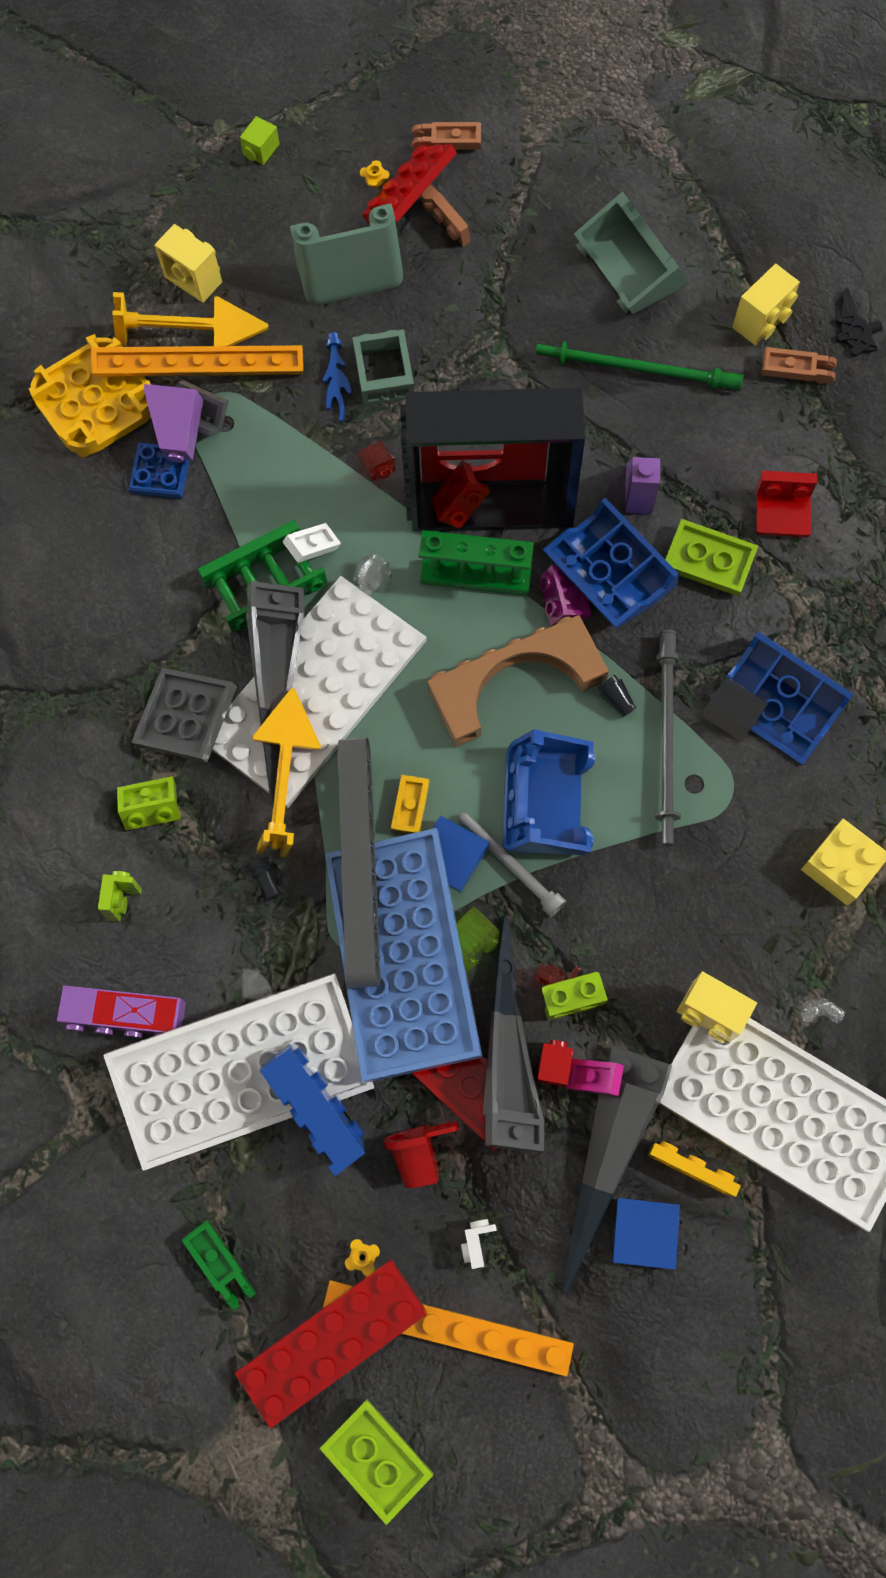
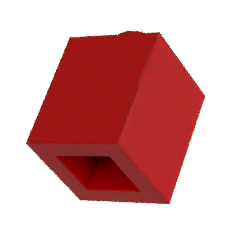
M550 1040L549 1044H543L536 1082L567 1087L574 1050L567 1048L568 1043Z

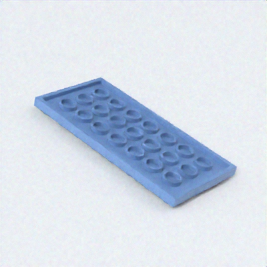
M437 828L375 842L380 986L349 989L346 983L363 1083L482 1058L439 831ZM340 850L325 854L345 975L342 861Z

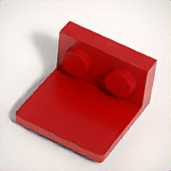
M762 471L756 486V534L808 538L811 534V495L817 485V474Z

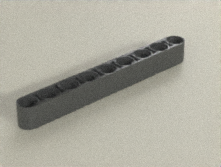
M368 737L342 739L338 741L345 975L347 986L349 989L380 986L381 975L371 748Z

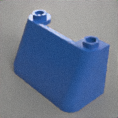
M533 729L510 743L506 755L503 846L507 851L568 855L591 853L594 838L588 827L580 826L581 774L586 773L595 763L593 741Z

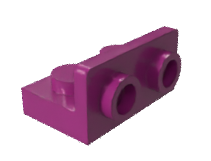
M551 565L539 577V587L543 594L545 611L551 626L556 625L564 617L570 616L573 618L579 615L582 620H587L592 615L588 599L556 565Z

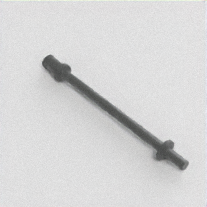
M674 630L660 631L658 634L659 654L656 656V662L662 667V811L655 813V819L662 821L663 846L674 845V821L681 818V814L674 811L673 666L679 661V655L676 653L677 633Z

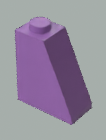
M144 384V392L160 450L170 461L178 463L184 460L193 461L203 404L202 397L196 389Z
M632 457L627 462L625 513L652 514L660 485V458Z

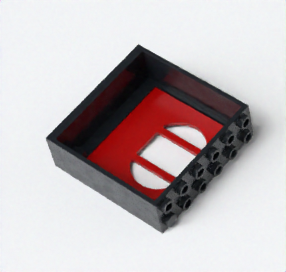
M582 388L406 392V404L400 405L402 422L401 448L407 521H412L413 531L573 527L585 445ZM503 444L502 450H437V446ZM419 446H420V449H421L422 479H421V470H420V452H419ZM497 459L485 465L472 467L476 481L487 485L490 492L463 526L456 528L438 521L431 499L457 467L443 460Z

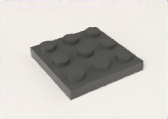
M162 668L131 743L139 748L207 763L237 686L230 681Z

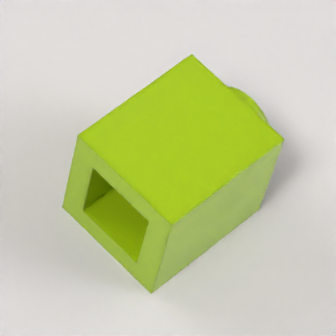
M256 116L240 136L243 155L251 161L255 160L264 165L280 144L277 126Z

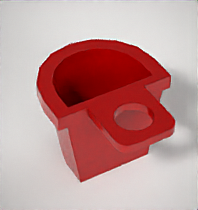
M458 1121L434 1126L429 1124L396 1132L383 1139L385 1149L391 1150L405 1188H416L438 1183L440 1173L432 1136L457 1131L459 1128Z

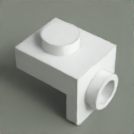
M488 1219L470 1222L471 1229L465 1230L467 1243L461 1244L464 1263L471 1262L472 1269L484 1267L478 1234L497 1231L496 1224L489 1225Z

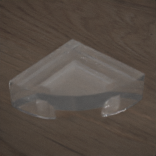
M243 969L244 1000L262 999L273 995L272 988L264 976L254 970Z

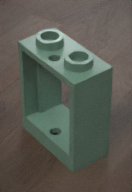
M404 329L353 337L354 353L364 406L406 399V392H414V381ZM400 349L405 376L373 381L366 380L362 354Z

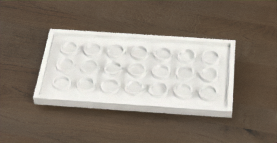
M342 576L337 579L303 619L292 688L298 694L321 747L319 750L292 747L285 805L287 808H289L338 749V741L348 737L427 641L425 635ZM253 677L230 704L212 751L269 793L263 742L252 740L253 735L261 726L255 679Z
M336 973L103 1055L143 1171L292 1118L293 1116L290 1113L292 1107L290 1104L285 1106L260 1072V1068L265 1062L289 1044L294 1049L300 1047L310 1061L306 1065L313 1074L318 1071L328 1084L325 1090L332 1098L336 1095L340 1100L374 1088L373 1082L363 1083L361 1079L353 1024Z
M749 1018L740 1036L731 1042L725 1040L724 1043L711 1038L708 1035L709 1030L702 1026H692L670 1064L672 1065L664 1095L659 1104L862 1230L870 1232L886 1202V1099Z

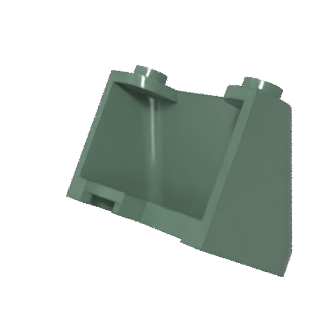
M623 191L574 233L579 240V243L576 244L577 248L584 257L589 254L617 291L620 297L617 303L625 313L631 311L632 314H635L682 289L689 283L680 267L666 251Z
M391 203L375 207L370 211L369 227L320 237L317 228L313 224L301 223L290 226L296 264L304 295L309 303L314 305L325 304L395 288L402 283L403 267L395 215Z

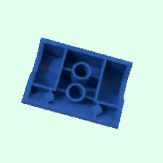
M606 498L601 500L594 513L578 527L567 529L543 549V552L615 629L656 604L678 585L679 573Z
M757 632L749 647L726 676L709 702L803 765L854 693L761 632Z

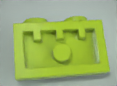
M173 776L117 787L118 813L125 830L138 829L181 819V813L177 805L176 783Z
M113 871L112 875L103 874L98 910L108 921L120 922L121 914L126 913L127 897H124V894L141 895L142 889L135 879L130 877V873Z
M599 972L561 981L542 988L546 1003L545 1013L548 1021L603 1006L608 1000Z

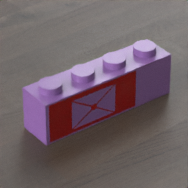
M63 985L57 1021L66 1025L65 1030L83 1032L84 1027L95 1028L94 1033L113 1035V1030L124 1031V1036L131 1038H142L143 1033L156 1036L182 1027L186 1002L176 997Z

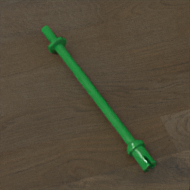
M563 341L562 348L537 344L536 355L560 358L559 365L562 366L565 359L707 382L711 389L721 387L740 391L744 376L743 374L720 371L721 368L716 367L714 370L707 372L567 349V342Z

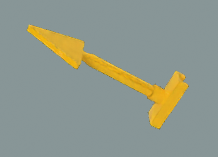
M113 292L114 310L112 315L115 338L121 342L122 346L127 345L128 328H139V326L213 330L214 346L236 345L267 331L269 327L264 321L218 296L214 298V318L141 315L138 312H127L124 293Z
M294 688L288 691L252 737V740L256 742L280 746L272 821L268 824V830H264L258 842L257 854L263 855L266 847H271L274 850L280 849L279 857L285 858L293 845L294 833L285 832L286 825L284 824L292 747L319 750L321 747Z

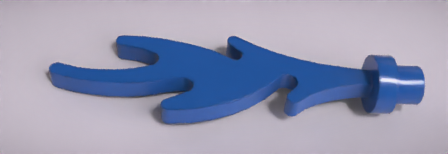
M332 332L328 334V340L326 341V348L331 351V357L323 382L326 384L331 379L327 390L326 406L328 410H331L333 399H337L340 407L339 422L343 423L345 405L341 390L344 389L349 396L352 395L347 377L337 368V366L345 368L346 365L337 351L342 347L341 340L338 339L337 333Z

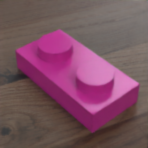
M572 1058L566 1088L573 1091L618 1096L624 1065L613 1062Z

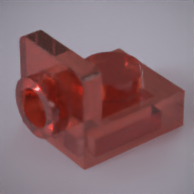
M382 440L358 451V456L372 481L387 478L392 472L396 471L395 458L392 454L389 455Z
M541 964L534 978L547 986L579 977L578 974L581 968L576 965L568 979L562 977L564 973L556 966L549 964L547 967Z

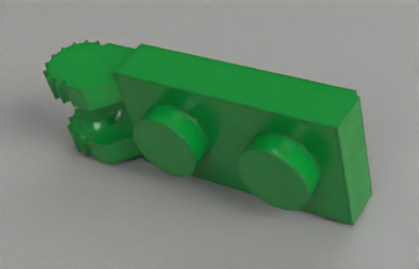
M206 1220L182 1239V1242L216 1292L219 1291L231 1309L235 1311L240 1307L239 1300L226 1286L232 1280L236 1279L243 1293L249 1298L256 1294L254 1288L242 1273L244 1272L209 1220Z

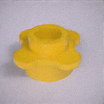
M373 161L367 168H361L360 176L365 178L366 184L369 187L378 188L389 178V171L383 169L380 161Z
M359 1239L353 1240L350 1244L351 1253L349 1258L345 1260V1266L350 1271L356 1269L362 1271L365 1276H368L375 1271L374 1262L375 1258L380 1254V1249L375 1244L369 1246L363 1244ZM361 1254L365 1255V1260L363 1261L359 1258Z

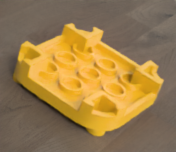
M95 334L86 337L87 345L47 369H44L42 365L34 370L35 376L31 382V388H29L38 409L63 444L71 452L77 453L82 458L101 451L145 424L151 418L144 392V384H150V381H147L144 376L93 377L91 347H123L121 342L115 337L113 339L107 337L96 338Z

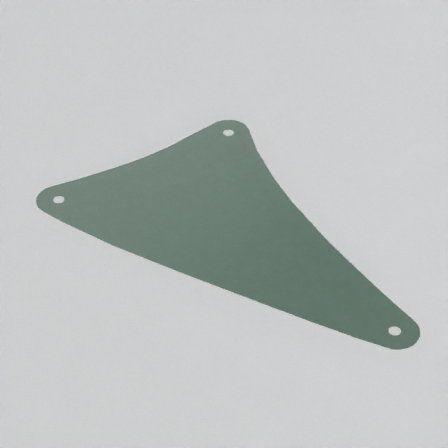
M233 392L215 394L229 401L225 416L233 419L234 427L228 432L219 431L210 436H203L197 433L195 447L211 478L239 546L241 547L294 519L300 531L326 523L341 545L336 551L307 560L313 571L321 567L324 568L328 583L324 584L320 590L304 595V618L337 579L342 576L427 637L426 643L346 738L368 737L370 742L375 842L408 835L391 831L402 774L430 780L421 831L432 829L440 815L467 829L459 821L460 814L467 813L504 848L503 823L507 750L512 741L533 729L594 742L595 763L586 773L581 774L580 826L588 827L594 838L591 852L662 831V821L655 819V813L662 811V703L600 650L598 652L609 671L607 680L613 675H616L619 680L622 679L634 705L637 707L624 718L599 696L601 693L597 688L601 684L581 692L568 675L555 667L542 663H520L498 672L483 688L476 708L481 725V737L455 747L428 692L427 681L438 672H449L456 669V666L463 661L471 660L472 662L481 658V655L488 650L496 649L497 651L506 647L507 643L516 638H521L522 640L531 636L539 628L545 627L547 629L552 627L545 609L526 595L421 584L423 558H419L422 531H413L412 521H407L405 506L286 422L241 394ZM284 549L274 555L289 583L304 577L288 549ZM261 561L250 567L257 582L277 584L265 562ZM673 713L674 811L681 814V818L674 821V828L711 820L720 815L728 807L732 799L734 780L731 770L722 758ZM337 749L314 776L325 854L341 850ZM698 775L703 779L704 788L701 792L693 794L686 790L684 783L688 776ZM488 849L462 892L459 893L450 888L454 912L482 895L518 878ZM507 851L529 873L580 856ZM326 864V919L328 932L333 941L340 947Z

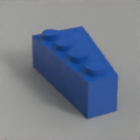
M289 1044L261 1066L260 1072L285 1106L290 1104L292 1107L290 1113L298 1126L303 1130L309 1129L311 1132L309 1138L312 1141L313 1147L318 1154H327L331 1160V1165L328 1168L336 1176L365 1154L364 1140L362 1138L365 1133L355 1119L350 1122L343 1112L346 1111V1107L336 1095L332 1098L325 1090L328 1084L318 1071L313 1074L306 1064L310 1061L300 1047L294 1049Z

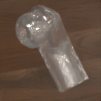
M824 998L806 1001L802 1005L803 1009L799 1012L800 1017L808 1023L813 1022L815 1017L824 1015L838 1024L846 1013L845 1010Z

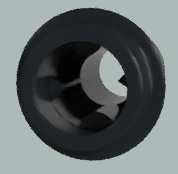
M616 675L610 677L597 688L601 693L599 696L621 714L623 718L637 708L623 680H619Z

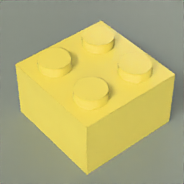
M174 224L154 245L164 277L202 303L222 283L214 248L209 243H203L195 238L188 229L183 230Z
M774 264L741 296L732 328L755 346L762 339L767 340L773 334L775 326L780 322L782 324L785 323L792 314L791 306L798 297L796 292L800 282L780 266Z
M842 819L801 870L848 906L857 899L886 862V851L845 819Z
M702 971L692 982L676 1012L682 1015L681 1019L685 1023L693 1027L702 1026L709 1030L708 1035L711 1038L724 1043L725 1040L731 1042L741 1035L757 1002Z

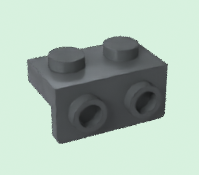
M179 381L177 384L178 388L196 389L203 399L198 434L210 436L221 431L229 401L187 381Z

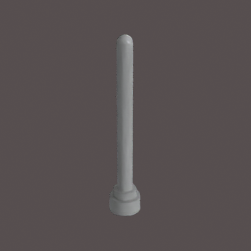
M460 814L459 821L470 832L490 842L488 849L541 900L542 910L550 918L565 905L567 901L559 893L555 894L553 891L549 892L469 814Z

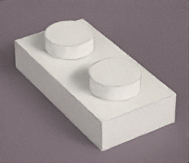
M326 523L288 534L283 540L284 545L298 563L336 551L341 545Z

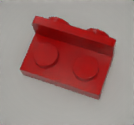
M461 460L431 499L438 521L456 528L463 526L490 492L487 485L476 481L470 463Z

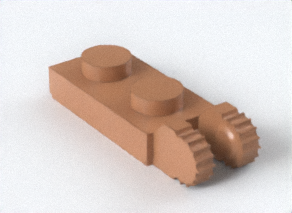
M432 122V124H416L412 129V134L416 137L412 140V148L414 150L421 145L435 146L437 144H452L455 150H481L480 122Z
M430 184L421 194V203L427 212H432L433 217L439 224L443 223L446 226L447 233L453 241L457 240L462 247L470 243L468 225L441 193Z
M767 347L763 352L761 375L829 384L835 381L836 374L830 371V369L836 367L837 360L834 357L818 355V353Z

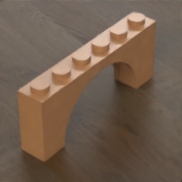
M579 615L573 618L570 616L564 617L550 628H539L527 638L522 640L521 638H516L507 643L506 647L497 651L496 649L488 650L481 655V658L472 662L471 660L463 661L456 666V669L449 672H438L427 681L428 692L455 747L481 737V725L476 710L479 696L488 681L507 667L528 662L550 665L568 675L581 692L607 680L609 671Z

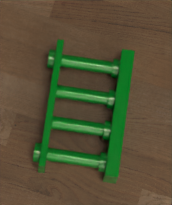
M295 519L198 568L206 588L216 586L231 614L226 616L225 619L231 632L248 627L246 618L248 605L242 609L240 608L226 583L227 578L240 574L246 585H248L250 581H256L250 567L262 561L267 565L277 585L304 588V595L309 592H316L324 584L328 583L324 568L321 567L313 571L307 560L299 563L295 560L304 577L289 583L274 558L276 553L287 549L283 543L285 537L288 534L300 531Z
M422 530L419 558H423L420 583L528 596L534 542Z

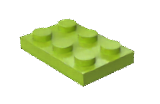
M681 519L665 560L679 573V576L740 596L758 545Z
M368 1399L320 1447L325 1456L386 1525L434 1474Z

